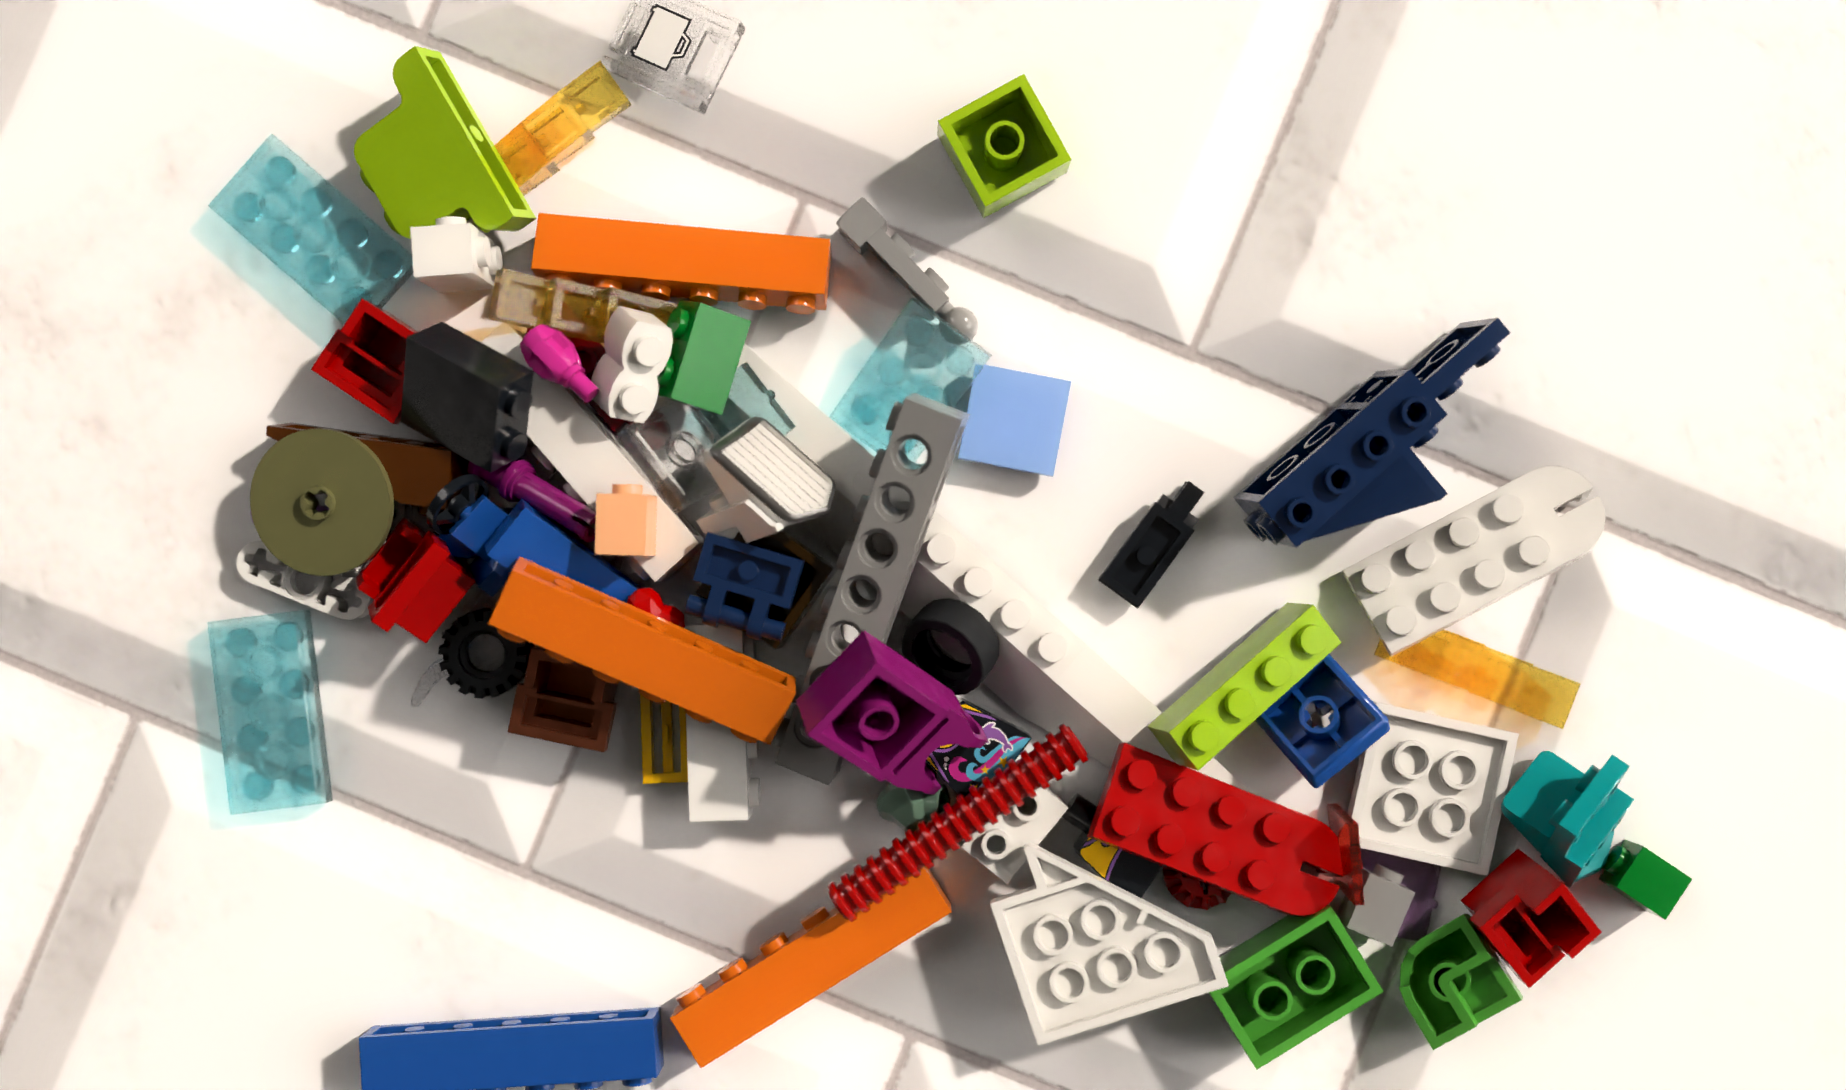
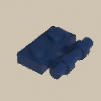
M707 532L693 580L711 585L712 587L708 599L690 594L686 603L685 614L702 618V624L714 628L722 624L745 631V637L757 641L764 637L781 642L786 623L768 618L771 604L791 609L805 561ZM728 592L754 598L751 612L726 605Z

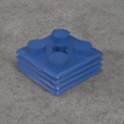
M1330 654L1255 720L1313 788L1322 786L1390 730L1388 718ZM1317 711L1320 715L1324 716L1330 712L1331 714L1328 717L1330 724L1325 728L1319 725L1312 728L1311 714Z

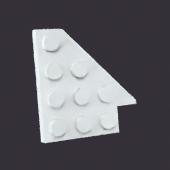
M1033 843L1025 844L1023 848L1036 885L991 899L990 901L1038 1046L1229 986L1211 933Z

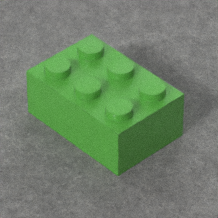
M1328 904L1314 914L1304 916L1287 915L1219 957L1229 986L1209 992L1246 1055L1256 1070L1384 991L1335 911Z

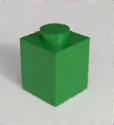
M1624 839L1621 845L1615 846L1609 852L1608 859L1603 867L1604 871L1599 877L1600 881L1645 911L1665 920L1692 881V878L1644 846Z

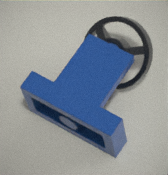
M466 474L452 480L437 493L429 505L426 520L436 533L453 535L478 555L469 567L477 586L493 597L507 582V579L499 575L488 565L491 558L486 553L485 543L508 514L488 499L489 488L483 479L476 474ZM475 484H478L479 489L475 498ZM463 488L461 493L455 496L449 502L446 510L439 513L441 507L447 501V499L456 491Z

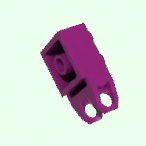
M865 630L852 641L797 699L808 736L881 782L885 779L896 787L921 791L926 794L935 795L942 788L936 780V772L926 763V759L934 750L947 744L981 748L988 741L982 726L963 710L951 689Z

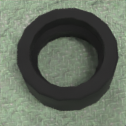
M950 598L933 600L924 606L907 625L901 638L904 658L951 689L955 695L967 694L978 688L993 669L999 657V640L993 626L979 611L970 605ZM935 629L945 632L958 640L966 649L971 664L954 661L943 654L935 645L930 630Z

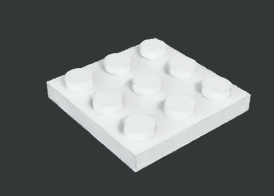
M1373 701L1388 718L1390 730L1360 754L1341 842L1349 846L1488 876L1502 814L1501 804L1506 795L1519 734Z

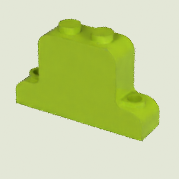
M414 46L400 56L393 67V80L401 95V104L361 134L354 145V156L361 168L360 177L364 184L376 194L385 210L384 218L389 227L395 233L411 239L410 227L436 225V219L441 217L466 218V222L472 218L478 228L486 233L492 230L516 232L537 219L442 54L438 51Z

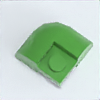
M1466 913L1423 936L1407 950L1401 964L1400 992L1406 1007L1433 1050L1474 1029L1482 1021L1523 999L1521 992L1496 955V951L1470 921L1469 918L1471 916Z

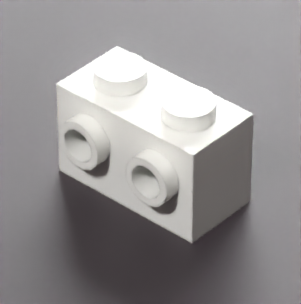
M454 216L441 217L436 219V225L410 227L414 278L440 293L497 289L496 275H501L503 272L500 247L494 246V241L471 223H466V218Z
M1042 787L1035 791L1037 796L1033 799L1029 796L1023 799V806L1019 808L1015 804L1010 808L1011 814L1005 816L1002 813L997 817L998 823L992 825L990 822L984 826L985 832L979 834L977 831L971 834L973 840L969 843L964 840L961 841V847L1008 884L1027 860L1023 848L1024 845L1033 843L1038 846L1069 808L1065 801L1049 788L1046 790Z

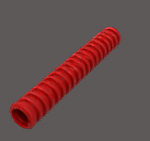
M1061 724L1058 726L1060 732L1055 735L1049 732L1045 735L1047 741L1042 744L1038 741L1033 743L1034 750L1029 753L1023 750L1020 752L1021 758L1016 762L1013 759L1007 761L1009 767L1004 770L999 767L995 769L994 773L996 776L991 779L987 776L982 778V785L977 788L975 785H972L968 788L970 792L965 797L962 794L956 796L957 802L955 804H944V811L938 814L934 811L930 814V821L926 823L924 820H921L917 823V830L914 832L911 829L904 832V839L895 838L892 840V847L888 849L883 846L879 849V856L876 858L873 855L867 857L866 865H855L853 867V874L844 873L840 876L841 882L838 884L834 881L829 883L828 894L839 913L846 920L848 919L850 922L855 921L860 910L866 913L870 910L869 904L872 902L880 904L883 901L882 895L885 893L888 895L896 893L895 886L898 884L903 887L909 884L908 878L913 875L917 878L922 875L920 869L923 867L927 869L934 867L933 860L936 858L944 860L947 858L946 852L950 849L953 851L960 849L959 843L963 840L967 843L972 841L971 834L976 831L979 834L985 832L984 826L990 822L992 825L998 823L997 817L1002 813L1005 816L1011 814L1010 808L1015 804L1019 808L1023 806V799L1029 796L1031 799L1036 797L1037 793L1035 791L1040 787L1044 790L1049 788L1048 782L1053 778L1056 781L1063 778L1061 773L1066 769L1069 772L1076 769L1074 764L1079 760L1083 764L1087 762L1088 753L1070 727Z

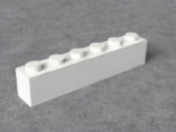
M505 320L481 342L531 369L520 350V342L526 334L519 326ZM534 372L531 391L533 399L529 409L527 436L535 444L531 448V452L545 468L550 471L556 468L567 480L563 488L569 496L584 505L587 504L594 511H596V493L612 494V484L643 485V495L657 496L656 556L630 555L627 558V562L645 581L650 577L654 582L666 581L702 549L705 539L591 408L571 388L567 389L560 384L541 379Z

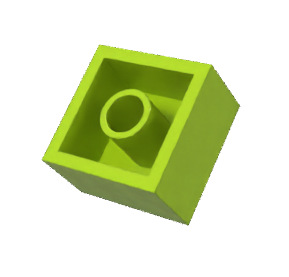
M1025 74L1018 76L938 120L937 136L983 218L1064 175L1069 169L1072 159Z

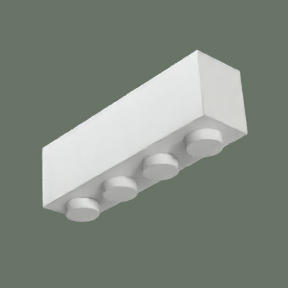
M688 624L684 627L689 631L756 660V640L745 637V631L719 624L717 628L704 624ZM686 714L689 822L749 820L753 814V807H760L761 803L760 778H752L751 759L759 758V740L756 743L743 741L733 735L727 726L713 720L711 723H702Z

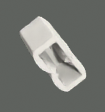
M619 306L611 315L606 326L604 335L606 353L597 363L591 381L600 389L593 400L610 417L643 424L652 413L657 401V376L669 360L672 350V331L651 313Z

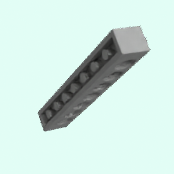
M916 393L905 397L903 403L896 401L893 405L886 424V430L891 431L892 435L887 449L880 448L872 462L869 476L876 480L870 497L863 495L855 510L853 523L858 524L859 528L854 542L847 540L838 558L836 567L843 570L838 587L830 586L824 598L821 613L827 615L822 632L815 630L808 643L805 658L810 659L811 663L806 676L800 674L796 680V694L792 700L796 704L791 719H783L775 736L774 745L780 747L775 764L828 786L839 773L844 758L807 735L797 699L851 644L842 637L840 632L841 625H851L856 628L859 634L865 630L886 645L970 414ZM915 439L925 446L927 450V460L925 463H914L907 457L905 453L907 440ZM897 486L908 493L910 497L909 509L901 510L891 504L888 496L890 487ZM874 533H882L891 539L893 554L883 555L874 548L872 543ZM858 579L870 581L876 588L877 598L874 600L863 598L857 591L856 581Z

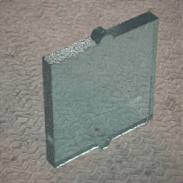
M747 362L736 369L723 415L697 409L716 433L717 441L752 417L766 419L784 436L796 427L775 400L774 391L768 390Z

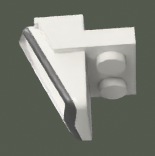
M752 417L745 420L703 452L704 463L722 491L708 502L712 509L696 520L705 536L707 532L717 534L737 527L746 543L775 534L786 525L812 520L824 516L830 511L837 485L834 478H831L764 418Z

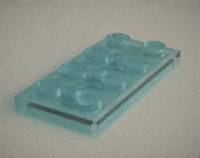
M272 133L208 205L343 324L346 323L362 298L383 308L413 274L412 253Z
M310 610L207 622L230 815L333 801Z

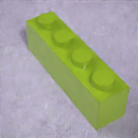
M1288 602L1147 727L1175 763L1199 771L1342 642L1313 604Z

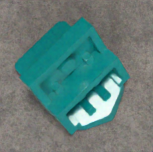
M1542 751L1504 797L1501 804L1504 816L1541 854L1540 857L1564 881L1567 887L1571 888L1574 882L1599 872L1606 864L1614 830L1635 800L1617 788L1630 766L1612 754L1601 769L1592 764L1584 774L1553 752Z

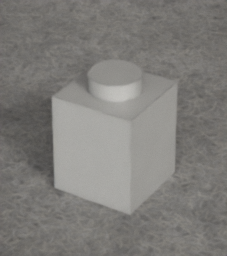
M1377 863L1373 871L1358 865L1337 916L1346 928L1393 947L1415 892L1401 884L1404 875Z

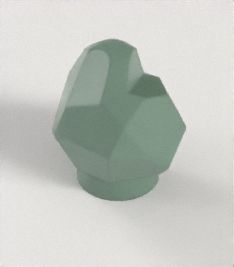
M890 783L878 796L876 807L883 819L896 823L905 831L911 829L914 832L918 829V822L924 820L927 823L931 820V813L936 811L940 814L944 811L943 805L950 803V795L947 786L944 784H940L942 788L933 795L899 788Z

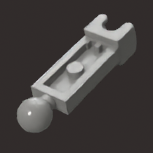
M860 198L835 223L839 227L837 231L860 255L869 250L934 318L938 317L941 320V333L947 341L952 344L961 345L968 343L975 337L978 330V321L974 313L964 307H954L949 302V297L945 294L949 289L946 282L930 267L923 272L911 259L916 254L915 251L899 234L895 233L890 238L885 233L887 231L886 220L865 198Z

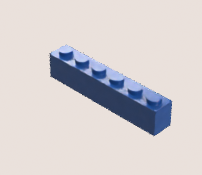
M661 1007L373 1026L359 1037L362 1090H506L509 1087L524 1086L525 1090H552L555 1088V1084L570 1083L574 1084L575 1089L588 1090L601 1087L603 1081L622 1080V1085L628 1087L646 1085L652 1082V1078L658 1077L664 1066Z

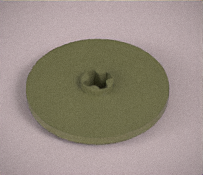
M325 428L307 429L282 438L262 457L251 483L250 509L259 537L278 560L290 568L305 574L331 576L360 567L378 552L385 542L392 525L394 495L389 476L383 464L367 445L341 431ZM326 493L328 496L324 503L329 510L318 512L316 508L319 501L314 496Z

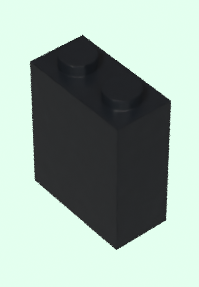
M444 322L437 323L406 337L401 422L492 473L524 455L528 443L526 435L529 409L533 399L531 391L534 371Z

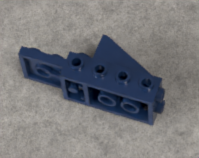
M1499 318L1462 322L1409 369L1375 372L1233 497L1248 515L1244 519V523L1249 530L1262 542L1268 538L1275 545L1280 543L1297 548L1305 541L1441 500L1448 493L1411 450V447L1419 448L1430 441L1439 431L1436 425L1448 415L1435 399L1437 398L1441 401L1456 392L1464 382L1460 377L1471 367L1479 368L1491 361L1501 350L1498 344L1510 334V331Z

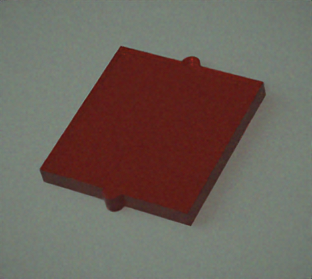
M1337 803L1327 804L1329 827L1338 837L1343 877H1333V882L1340 886V890L1354 906L1364 905L1363 864L1360 853L1358 823Z

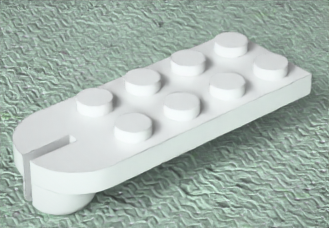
M1561 466L1540 467L1349 566L1342 571V574L1390 657L1585 556L1594 548L1603 533L1605 526L1604 506L1600 497L1597 496L1573 510L1558 516L1555 509L1570 501H1582L1589 496L1594 487L1584 476L1572 469Z

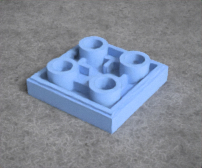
M976 363L967 413L970 416L962 435L958 459L1053 477L1071 381Z

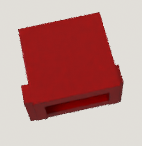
M362 298L342 329H337L311 370L392 424L399 425L402 410L406 337L418 331L385 309Z
M403 517L378 552L368 561L355 578L357 589L374 599L368 606L372 623L387 633L396 623L424 643L429 641L476 582L467 560L451 555L445 540L430 530L426 533L405 517Z
M1516 849L1460 900L1473 915L1469 918L1470 921L1515 976L1528 988L1532 987L1566 956L1563 952L1573 959L1602 933L1566 885L1520 849Z

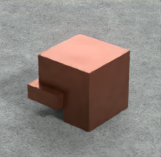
M543 647L531 648L524 683L517 684L507 732L606 752L617 703L614 702L617 684L598 678L592 673V668L573 661L570 664L559 662L548 656Z

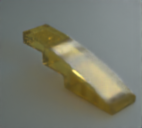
M599 61L558 91L494 146L523 196H525L559 172L560 169L557 165L594 140L593 132L630 107L631 103L602 62Z
M502 268L496 271L489 319L531 329L537 325L545 324L561 331L565 336L604 343L607 323L619 306L651 313L667 325L671 312L677 308L678 304L614 287L600 289L558 277L548 280Z
M1442 630L1390 657L1382 641L1379 640L1374 653L1377 657L1559 729L1564 728L1581 683L1540 669L1531 663L1488 648L1485 644L1447 630Z

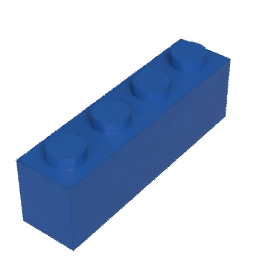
M522 498L485 543L486 553L491 558L488 565L507 580L519 557H523L625 603L635 590L643 588Z

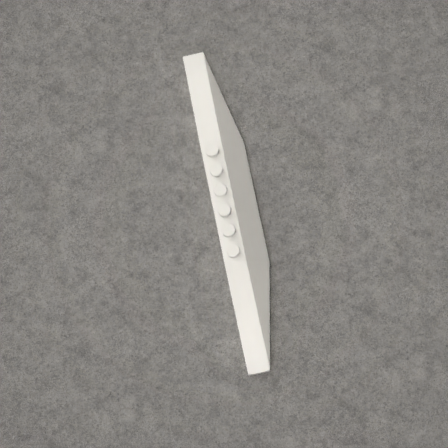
M668 318L663 322L665 325H667ZM744 343L723 415L721 416L732 430L752 417L766 419L831 478H834L837 485L829 513L802 523L840 556L846 541L854 542L859 528L858 524L853 523L855 510L863 495L870 497L876 480L869 476L874 456ZM890 487L888 496L891 504L901 510L909 509L910 497L908 493L900 487ZM935 511L899 609L913 620L920 610L933 600L950 598L970 605L979 611L993 626L999 640V657L993 669L982 682L1016 713L1042 729L1051 732L1053 735L1060 732L1058 726L1061 724H1065L1066 727L1069 726L1088 755L1110 768L1119 744L1124 742L1174 762L1147 727L1163 712ZM874 533L872 537L874 548L883 555L893 554L891 539L882 533ZM935 629L930 630L932 638L955 659L964 664H971L966 649L958 640L945 632ZM1214 758L1197 771L1252 793Z

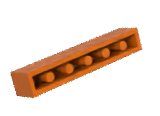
M539 213L531 269L540 285H544L546 289L558 293L573 292V288L591 289L595 294L604 297H619L622 295V292L641 294L647 300L657 302L668 301L670 297L689 298L690 301L701 302L709 306L717 305L718 301L737 302L738 306L749 310H763L767 305L786 307V310L789 312L806 315L814 313L815 310H826L832 252L831 241L826 238Z
M519 557L512 569L488 622L489 625L498 628L497 631L501 636L517 643L529 641L545 648V653L559 662L568 664L573 663V661L592 668V673L606 682L618 684L622 681L638 688L639 693L650 701L664 704L666 701L685 708V713L691 718L702 723H711L713 720L727 726L733 735L749 743H756L759 740L771 745L796 694V677L523 557Z
M923 867L920 869L922 875L917 878L913 875L908 878L909 884L904 887L900 884L895 886L896 893L893 895H888L887 893L882 895L883 901L880 904L872 902L869 904L870 910L866 913L860 910L857 913L858 918L853 922H850L848 919L846 920L836 908L828 912L826 907L822 906L800 921L803 928L789 937L784 932L776 934L759 947L762 954L747 963L743 957L736 959L718 972L721 979L707 988H704L702 983H698L677 997L676 1000L679 1005L675 1008L670 1019L700 1068H703L952 912L951 903L931 870Z

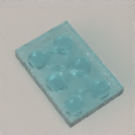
M911 298L834 408L829 418L875 452L880 448L886 450L892 435L891 431L886 430V424L896 401L903 403L905 397L916 393L955 408L992 357V354L917 299ZM909 439L905 444V453L912 462L916 463L926 448L920 441Z

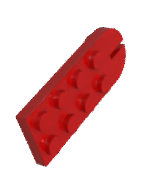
M1125 742L1120 743L1087 837L1288 915L1304 916L1317 913L1332 902L1340 888L1336 884L1301 871L1302 863L1316 868L1317 873L1330 877H1343L1345 870V856L1341 842L1334 831L1325 823Z

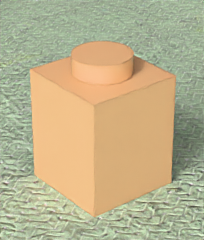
M612 484V494L596 493L595 554L656 556L657 496L643 495V485Z

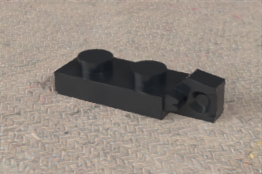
M1186 481L1172 500L1162 494L1157 502H1153L1097 580L1138 609L1194 533L1193 527L1199 519L1190 512L1205 492L1190 481Z

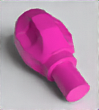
M540 324L532 328L520 342V350L527 365L541 379L560 384L567 389L571 388L585 403L590 402L596 397L600 389L584 374L585 369L581 366L582 363L574 344L561 331L545 324Z

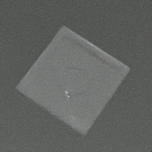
M672 401L653 411L643 424L633 422L616 435L617 439L675 514L680 513L720 488L704 463L703 452L721 439V437L699 409Z

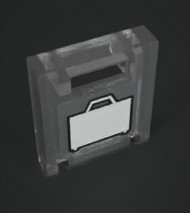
M631 0L608 46L612 52L621 56L619 60L604 55L600 65L605 70L705 115L746 28L741 20L696 0ZM706 35H708L711 41L717 44L718 47L700 82L687 75Z

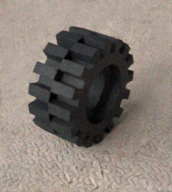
M491 607L469 612L452 622V626L445 630L442 636L445 639L444 643L439 646L438 654H443V661L439 665L441 671L447 670L449 677L446 680L449 684L453 685L456 683L460 686L458 690L464 695L472 693L475 694L474 698L480 699L486 696H491V698L500 696L521 682L526 675L531 648H534L533 643H529V641L517 643L504 638L498 633V628L489 625L488 622L494 611L491 610ZM489 634L501 641L505 650V657L498 669L493 671L480 670L471 662L469 646L476 636Z

